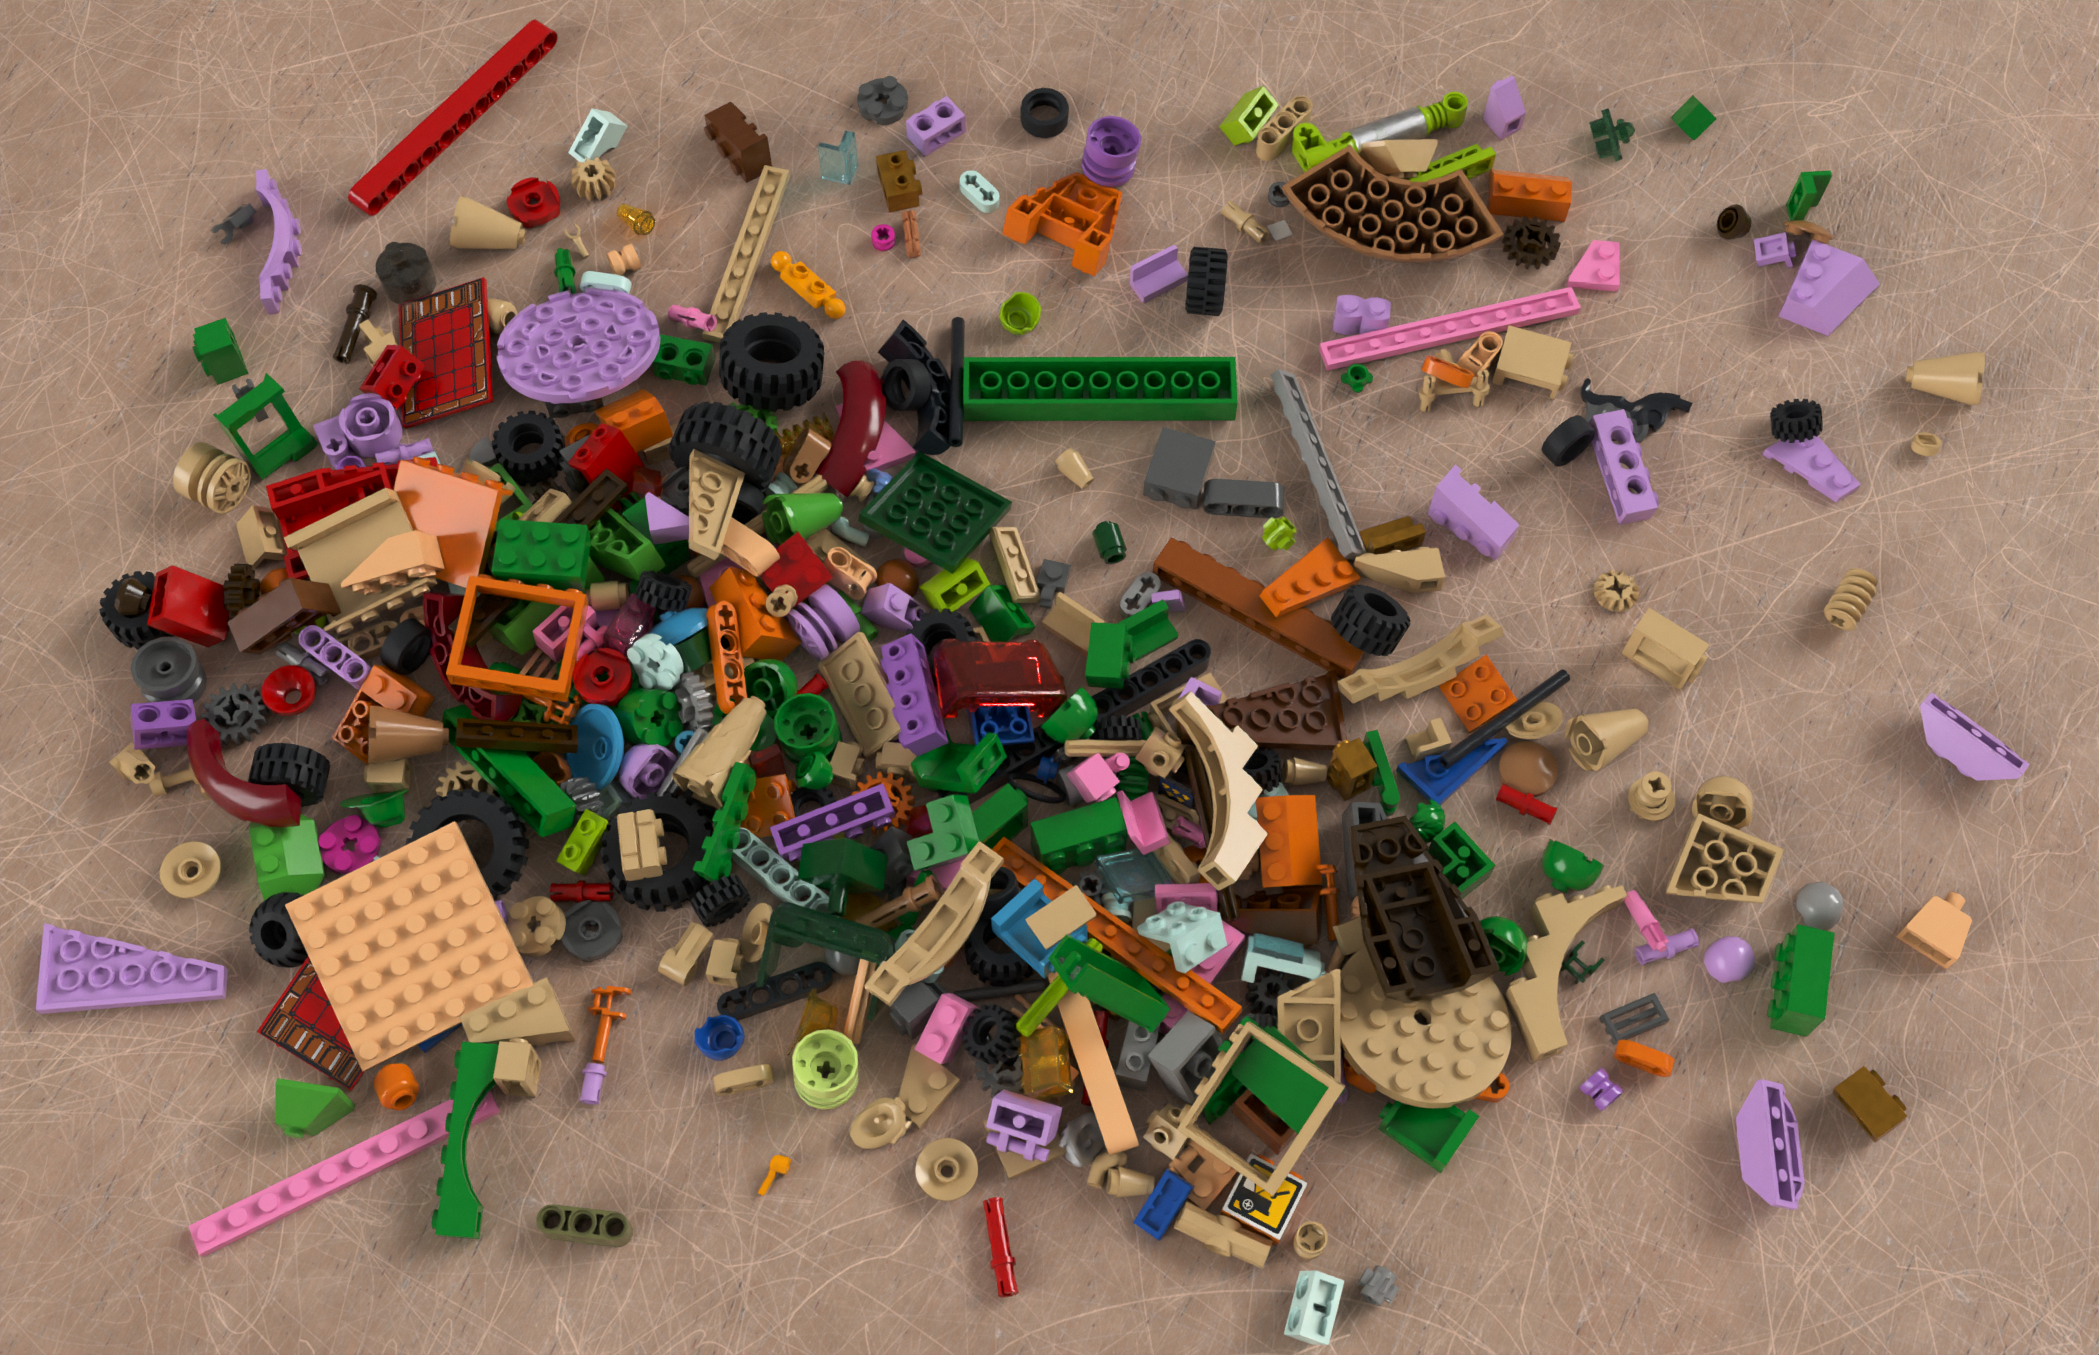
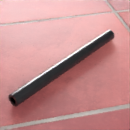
M955 317L951 321L949 444L952 447H959L963 444L965 320L961 317Z
M1561 669L1441 755L1438 759L1440 765L1445 769H1449L1570 681L1568 672Z

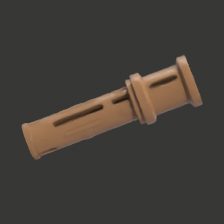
M931 874L921 884L915 887H906L901 896L863 916L857 917L856 924L859 931L867 935L869 932L909 911L919 912L923 910L924 905L934 900L939 901L944 894L940 881Z

